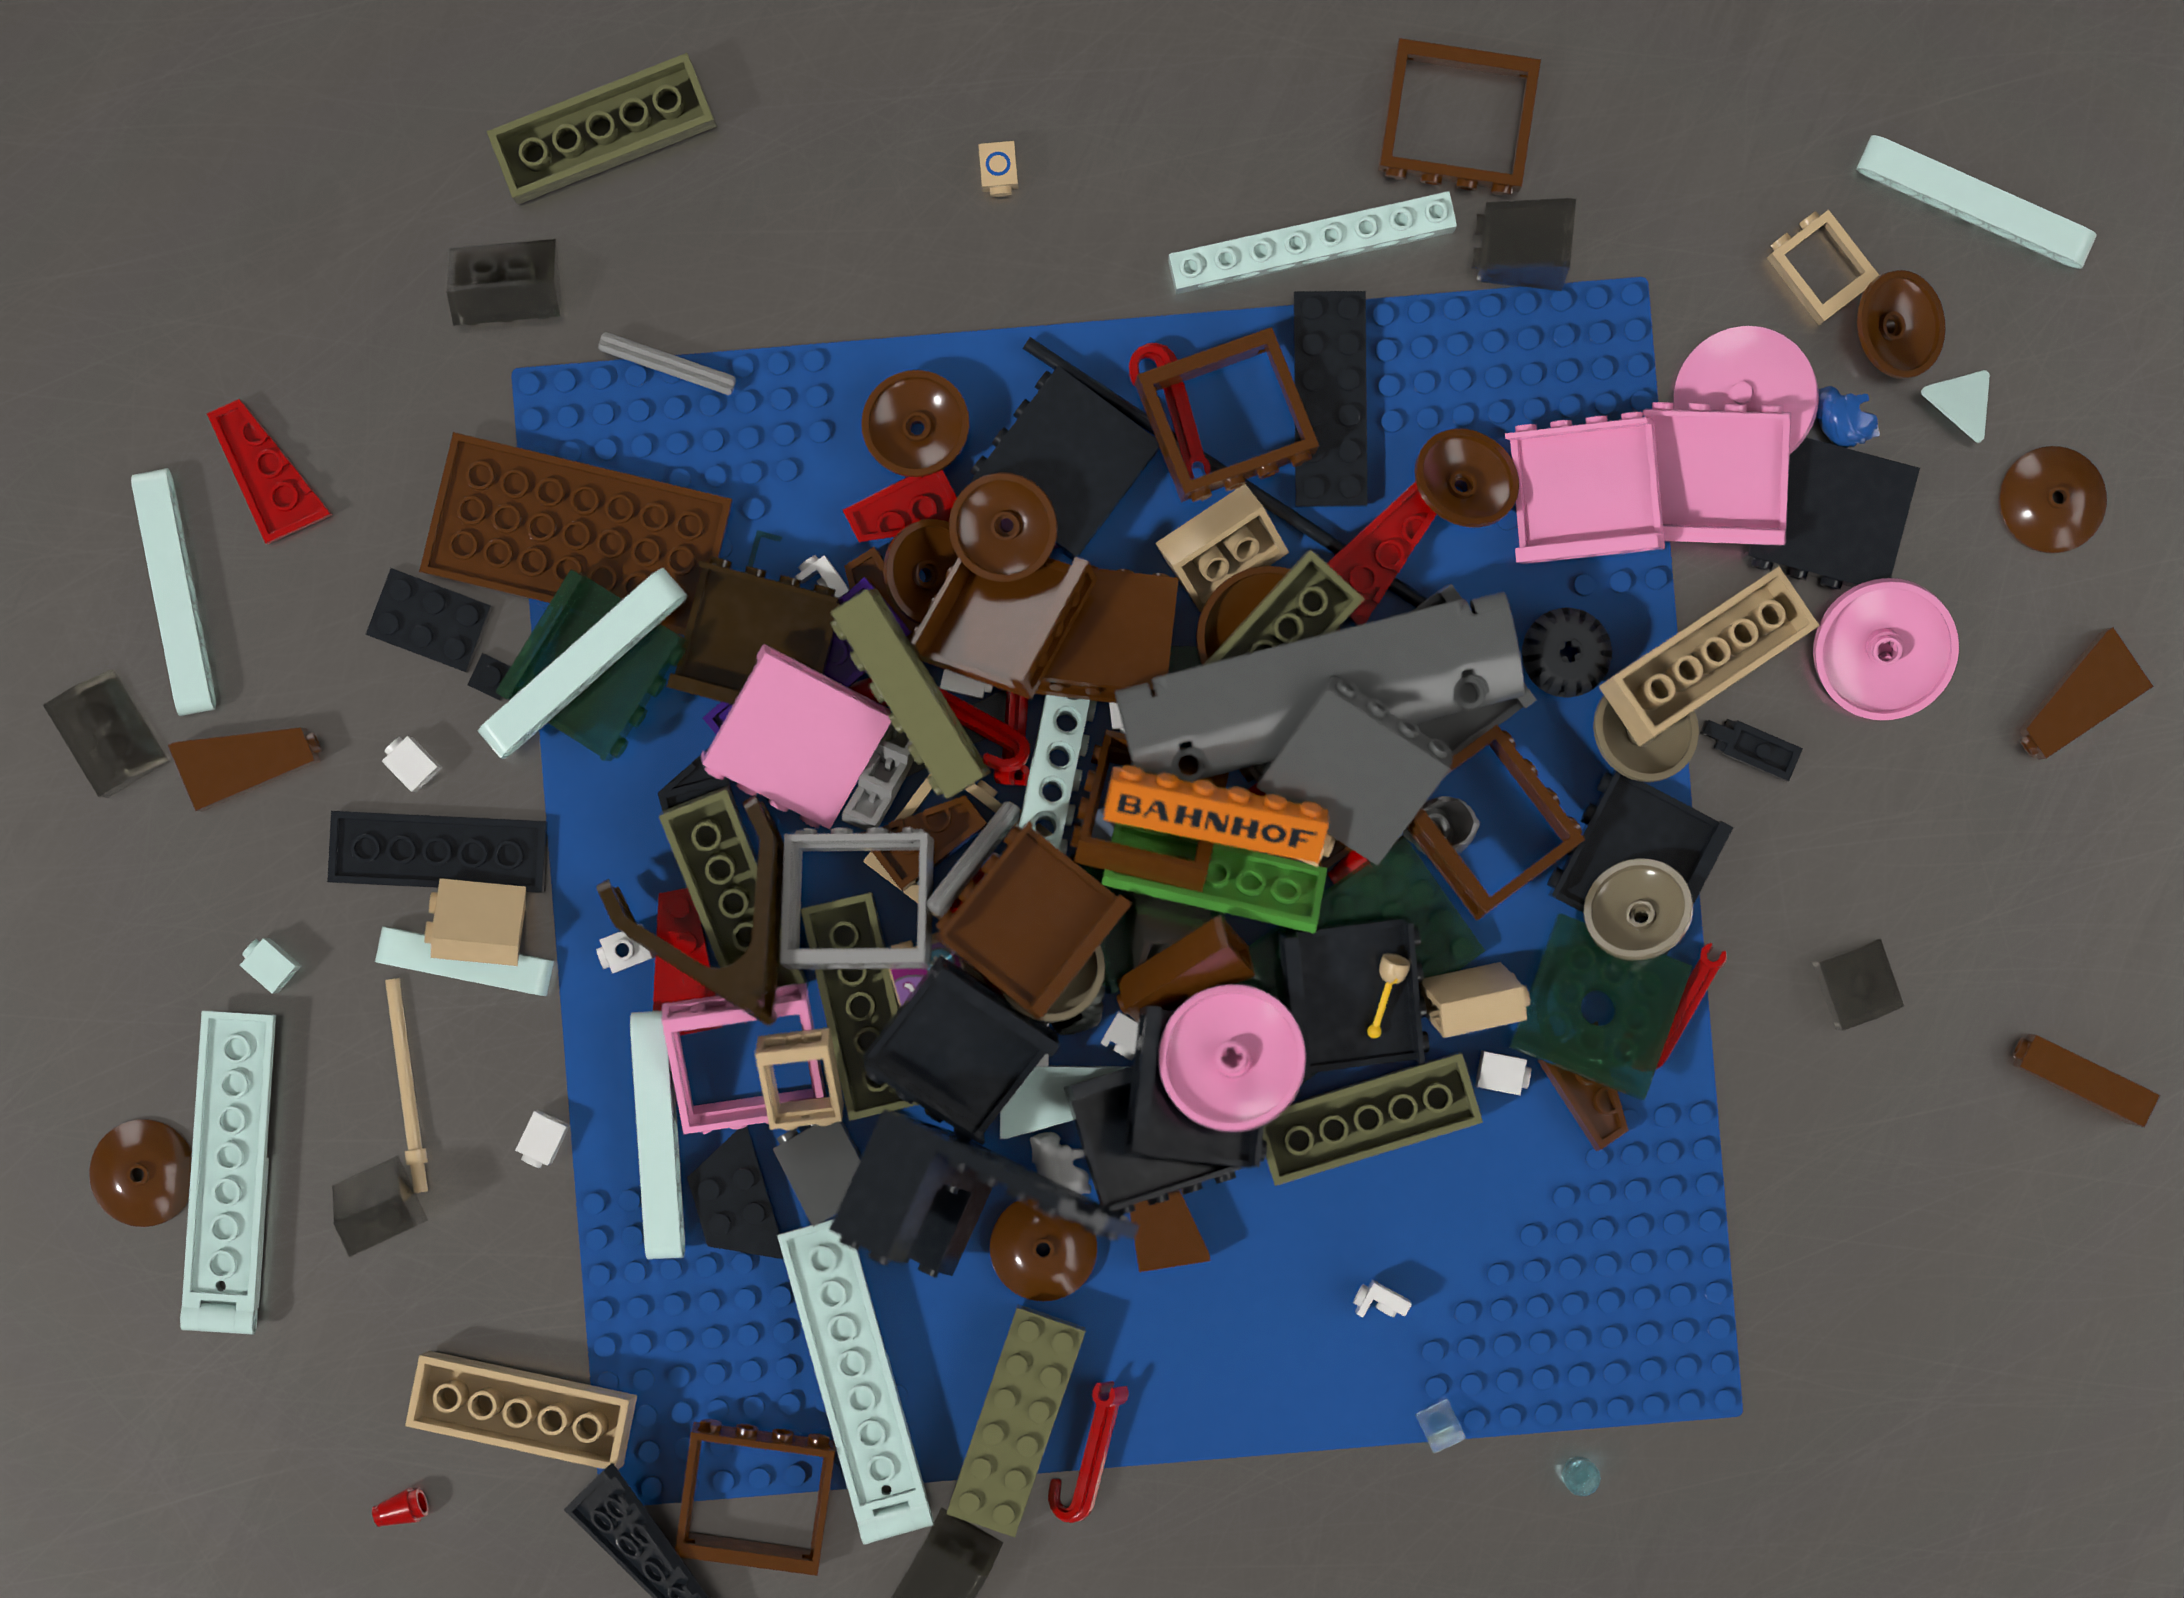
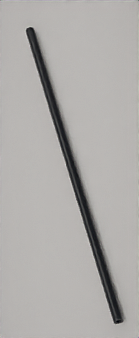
M1030 337L1027 340L1023 350L1054 370L1057 366L1061 367L1137 425L1155 436L1148 416L1144 411ZM1171 430L1172 433H1173L1174 439H1175V441H1176V444H1177V446H1178V449H1179V445H1178V442H1177L1176 434H1175V432H1174L1173 430ZM1203 451L1205 458L1210 463L1211 473L1228 467ZM1245 479L1247 487L1262 506L1335 555L1346 546L1345 543ZM1397 577L1394 578L1388 587L1390 591L1415 607L1428 599Z

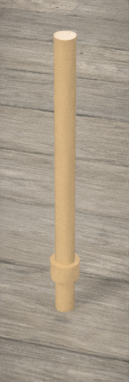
M400 978L385 980L408 1146V1151H405L406 1165H410L414 1193L427 1192L428 1186L424 1163L428 1162L426 1148H422Z

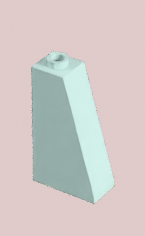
M1036 1066L1000 1112V1139H1008L1072 1121L1073 1116L1064 1087L1127 1067Z

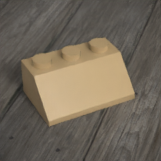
M1246 484L1237 488L1156 542L1167 564L1175 576L1179 578V582L1199 612L1202 611L1213 591L1231 576L1250 568L1270 566L1289 553L1264 507Z

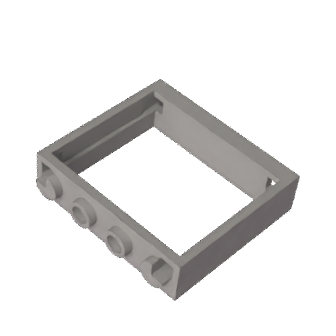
M911 827L903 828L902 833H888L886 828H868L866 833L853 834L852 829L833 828L831 829V834H817L815 829L804 828V830H796V834H784L780 964L787 969H930L932 913L928 910L927 900L933 894L934 839L928 833H924V829H912ZM920 850L917 948L800 949L802 851Z

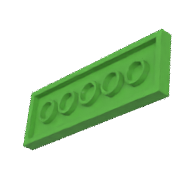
M1116 822L1111 838L1113 843L1193 862L1199 839ZM1214 842L1202 892L1107 869L1104 871L1102 885L1315 933L1327 868L1315 867L1308 863Z

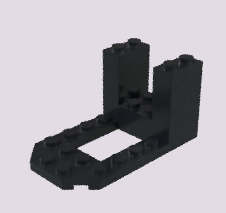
M883 1109L829 1230L841 1236L839 1240L841 1244L859 1251L861 1246L869 1250L868 1257L876 1262L888 1266L890 1260L904 1264V1262L909 1263L910 1259L920 1263L918 1266L919 1271L937 1278L939 1273L953 1276L993 1186H997L998 1182L1008 1186L1006 1191L1008 1195L1024 1202L1030 1197L1038 1201L1037 1209L1054 1217L1059 1216L1071 1222L1072 1220L1083 1225V1229L1101 1237L1104 1235L1115 1241H1118L1120 1236L1134 1239L1139 1225L1128 1220L1126 1216L974 1141L967 1142L949 1129Z

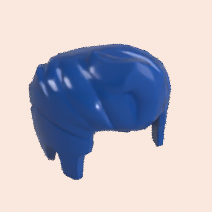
M1833 386L1819 389L1817 419L1824 434L1833 444L1844 448L1854 447L1857 443L1864 444L1867 440L1880 436L1877 416L1860 410V404L1869 401L1867 393L1861 395H1854L1852 393L1841 395L1839 390Z

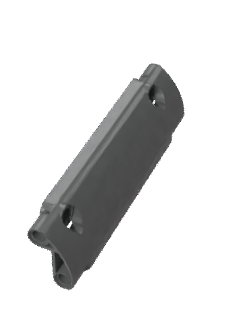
M1504 592L1471 599V610L1466 599L1160 676L1152 679L1155 697L1151 696L1148 683L1116 690L1115 697L1132 760L1131 766L1140 768L1144 773L1154 775L1169 773L1177 776L1179 780L1193 782L1271 762L1326 689L1331 675L1339 680H1348L1356 686L1359 693L1370 700H1379L1388 708L1391 714L1399 719H1407L1414 724L1522 697L1525 695L1522 665L1514 623ZM1472 670L1473 675L1462 678L1461 671ZM1463 684H1469L1475 688L1476 699L1473 703L1468 704L1461 700L1459 689ZM1191 742L1192 747L1179 750V744ZM1189 755L1196 760L1197 770L1194 775L1187 776L1180 772L1178 762L1182 756Z

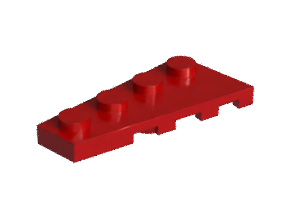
M237 399L206 413L265 544L273 543L332 516V513L242 400Z
M1416 481L1326 563L1364 598L1348 616L1356 626L1366 624L1371 613L1387 592L1386 590L1437 515L1422 498Z
M688 888L659 893L656 936L705 967L711 968L703 924ZM655 955L653 1011H662V1004L717 996L710 989ZM723 1025L679 1031V1034L681 1036L722 1028Z

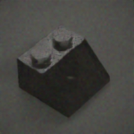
M1881 939L1812 962L1836 1030L1843 1031L1864 1024L1904 1007Z

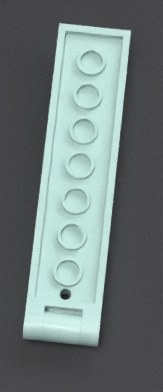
M205 1010L201 1014L183 1296L180 1316L181 1330L254 1335L256 1332L258 1321L257 1308L260 1301L269 1167L267 1143L276 1015ZM220 1281L225 1282V1290L220 1287Z
M831 1219L821 1222L814 1227L810 1225L781 1233L777 1236L860 1536L865 1545L933 1526L934 1522L858 1251L839 1242L841 1236L829 1230L833 1221ZM889 1485L892 1489L891 1492H884L882 1486Z

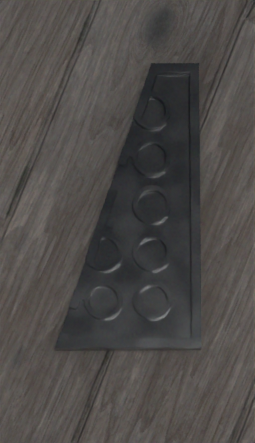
M613 1462L564 1509L652 1598H709Z

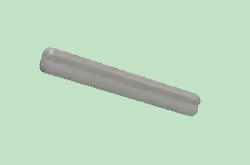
M604 332L599 341L598 348L602 352L726 395H731L734 390L736 378L730 374L608 332Z
M1009 801L1003 803L927 900L928 910L931 913L943 916L1021 817L1020 808Z

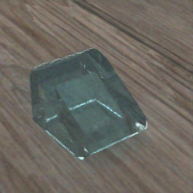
M1448 1399L1415 1414L1433 1453H1437L1466 1438Z

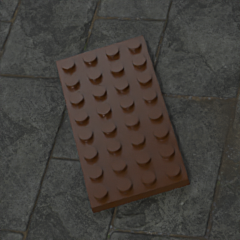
M453 432L419 572L605 616L650 575L664 568L687 594V598L661 621L655 629L685 636L702 567L698 566L699 561L710 563L711 556L720 557L733 499Z

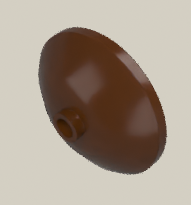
M1896 270L1881 274L1865 289L1858 307L1857 329L1862 348L1871 363L1884 374L1894 378L1915 377L1926 372L1938 359L1945 339L1944 311L1937 293L1921 276L1906 270Z
M910 370L892 375L873 390L864 406L861 426L865 444L871 455L880 465L898 475L924 477L945 469L960 455L968 438L970 420L966 403L961 393L951 382L929 371ZM916 424H922L924 431L916 435L912 433V427Z
M1469 429L1445 430L1431 437L1417 456L1415 480L1422 498L1436 514L1453 524L1471 528L1492 525L1503 519L1517 500L1519 476L1516 466L1506 450L1487 435ZM1455 487H1459L1463 492L1457 490Z
M2046 446L2024 454L2010 466L2000 486L1999 509L2006 528L2021 544L2038 552L2062 553L2081 546L2097 532L2106 513L2107 491L2100 472L2087 457L2066 447ZM2055 491L2061 492L2064 496L2061 504L2053 501L2052 496Z
M993 473L973 481L960 493L951 510L949 533L954 551L968 569L988 580L1009 582L1029 576L1046 562L1053 551L1057 539L1058 523L1052 502L1037 484L1021 475ZM1004 518H1008L1013 522V529L1011 531H1005L1002 528L1001 523Z
M926 519L906 526L893 538L885 555L883 573L889 597L895 607L906 618L919 625L929 611V604L932 598L938 595L942 588L948 569L958 559L950 539L949 522L938 519ZM920 570L925 573L926 578L924 582L919 577Z
M140 1119L115 1127L101 1139L92 1155L89 1178L94 1197L108 1215L130 1226L149 1227L169 1221L177 1216L189 1203L192 1147L179 1131L160 1121ZM140 1168L143 1170L144 1178L142 1181L134 1179V1169Z
M1028 1197L1026 1202L1018 1199L1002 1212L991 1234L990 1256L996 1274L1012 1292L1029 1300L1054 1301L1072 1294L1086 1282L1094 1268L1097 1257L1096 1234L1083 1229V1225L1072 1220L1071 1222L1059 1216L1054 1217L1037 1209L1038 1201ZM1047 1243L1050 1246V1253L1046 1256L1039 1255L1036 1251L1037 1245Z

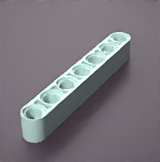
M1872 135L1857 166V170L1861 174L2073 268H2083L2097 236L2094 231L1880 136Z
M168 468L132 475L133 495L176 711L179 716L215 710L216 696L171 472Z
M664 568L654 572L479 728L478 732L501 759L514 753L682 604L687 598V594Z
M662 1011L632 1012L630 1016V1034L646 1258H683L685 1256V1232L676 1096L662 1025Z

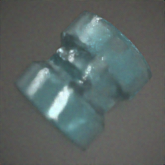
M1582 1456L1572 1457L1562 1467V1481L1573 1494L1588 1496L1599 1487L1601 1480L1600 1472L1588 1458Z

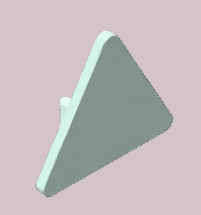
M1986 370L1928 385L1921 390V394L1975 442L1979 443L1984 439L1990 374Z

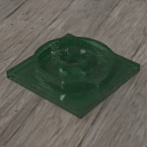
M1559 913L1554 921L1529 990L1530 1005L1526 1007L1527 1020L1517 1023L1509 1048L1643 1101L1646 1099L1693 966L1664 954L1643 960H1627L1615 957L1596 944L1587 929L1586 923ZM1601 992L1611 999L1614 1006V1014L1608 1024L1596 1026L1584 1018L1581 1011V1003L1588 993Z

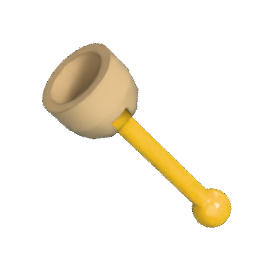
M1384 954L1382 956L1379 973L1386 983L1374 1022L1367 1029V1034L1371 1038H1378L1381 1035L1380 1024L1392 985L1403 981L1408 974L1410 962L1404 957L1395 954Z

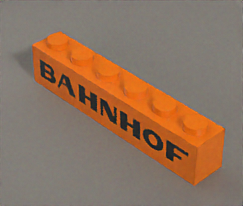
M1113 766L1104 806V820L1314 863L1320 862L1329 825L1328 810L1313 802L1297 804L1288 802L1285 798L1278 795H1266V797L1253 795L1248 790L1239 787H1233L1228 790L1215 787L1211 782L1204 780L1189 782L1179 780L1177 776L1169 773H1159L1158 775L1144 773L1135 766H1123L1122 768Z

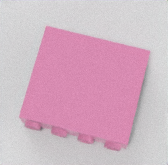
M1652 402V409L1643 410V416L1654 420L1664 541L1785 545L1791 413L1783 412V406L1761 405V412L1746 411L1747 405L1725 404V411L1710 410V404L1688 403V410L1674 409V403Z
M1630 412L1621 414V420L1608 422L1607 416H1595L1585 418L1586 424L1572 426V420L1550 422L1551 428L1537 430L1536 424L1515 426L1514 433H1505V439L1510 440L1512 460L1519 476L1516 511L1520 548H1515L1516 563L1530 564L1665 549L1653 419L1643 417V412Z
M763 644L757 654L758 662L715 739L707 752L703 750L701 754L702 765L706 766L705 771L718 779L724 780L726 776L737 782L736 786L749 795L754 796L759 793L769 798L768 802L776 809L787 812L790 809L800 814V819L814 828H819L822 825L830 829L889 727L891 721L888 715L891 714V711L883 705Z

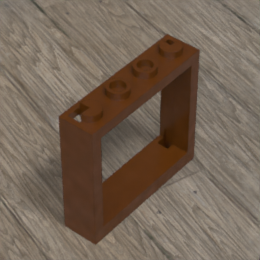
M1399 38L1378 171L1386 172L1385 176L1394 177L1395 180H1406L1407 175L1421 177L1420 182L1428 185H1442V181L1456 183V188L1468 191H1476L1477 186L1492 188L1491 193L1496 195H1512L1513 191L1519 192L1524 177L1541 59ZM1407 61L1526 79L1512 174L1392 156Z
M1272 327L1137 375L1135 381L1136 389L1181 502L1189 499L1192 502L1200 499L1201 501L1206 500L1212 496V491L1225 487L1226 491L1237 489L1246 484L1245 479L1256 475L1259 476V479L1270 477L1280 471L1278 467L1292 463L1293 467L1301 466L1303 462L1313 459L1312 455H1315L1319 447ZM1267 352L1302 441L1191 480L1156 391Z
M1497 724L1455 754L1452 759L1451 768L1445 776L1489 745L1563 843L1490 897L1422 807L1406 827L1477 921L1585 840L1581 834L1582 829L1579 823L1573 817L1566 815L1559 806L1560 800L1551 788L1543 785L1537 777L1538 772L1533 763L1526 758L1523 759L1515 748L1516 743L1513 737L1507 731L1501 730Z
M1106 730L1102 746L1096 744L1094 746L1091 763L1097 764L1096 771L1089 769L1084 790L1091 792L1090 797H1082L1077 818L1084 820L1083 826L1075 825L1070 845L1077 847L1074 862L1202 892L1214 842L1199 839L1193 862L1092 838L1109 762L1124 766H1131L1132 763L1125 734ZM1189 755L1182 756L1179 759L1178 768L1182 774L1192 776L1197 770V762ZM1229 772L1201 780L1211 782L1215 787L1226 789Z
M703 1419L700 1422H694L690 1436L675 1547L677 1554L681 1558L818 1576L836 1449L835 1441L829 1440L830 1438L826 1435L816 1433L809 1434L808 1437L796 1436L787 1429H773L772 1432L760 1431L758 1427L751 1424H738L736 1427L723 1426L722 1422L714 1419ZM702 1441L823 1457L811 1549L690 1533Z

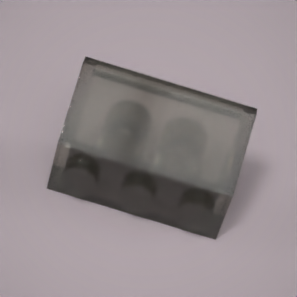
M556 239L449 248L446 293L453 326H473L480 323L512 322L536 318L547 319L560 316L561 288Z
M113 669L77 684L43 704L98 797L109 798L169 761Z

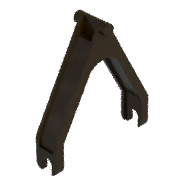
M754 795L743 801L744 808L760 839L752 942L745 954L735 963L722 968L705 967L638 925L619 887H612L609 878L596 885V888L613 925L625 933L628 938L757 1019L762 1024L769 1026L777 1020L775 998L782 916L784 841L763 801L759 802L757 796Z

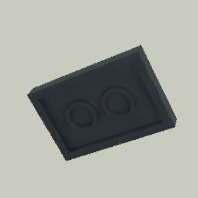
M390 568L365 635L468 673L493 606Z

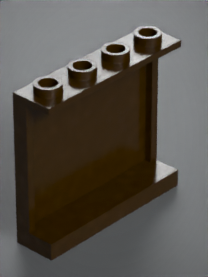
M711 556L710 563L699 561L698 566L702 567L676 670L675 673H670L667 687L734 705L758 662L757 654L763 644L824 675L835 634L831 622L835 619L831 612L840 607L844 600L834 596L836 589L815 584L814 590L800 587L801 580L784 575H780L779 581L765 578L767 571L746 566L744 572L731 569L732 561Z

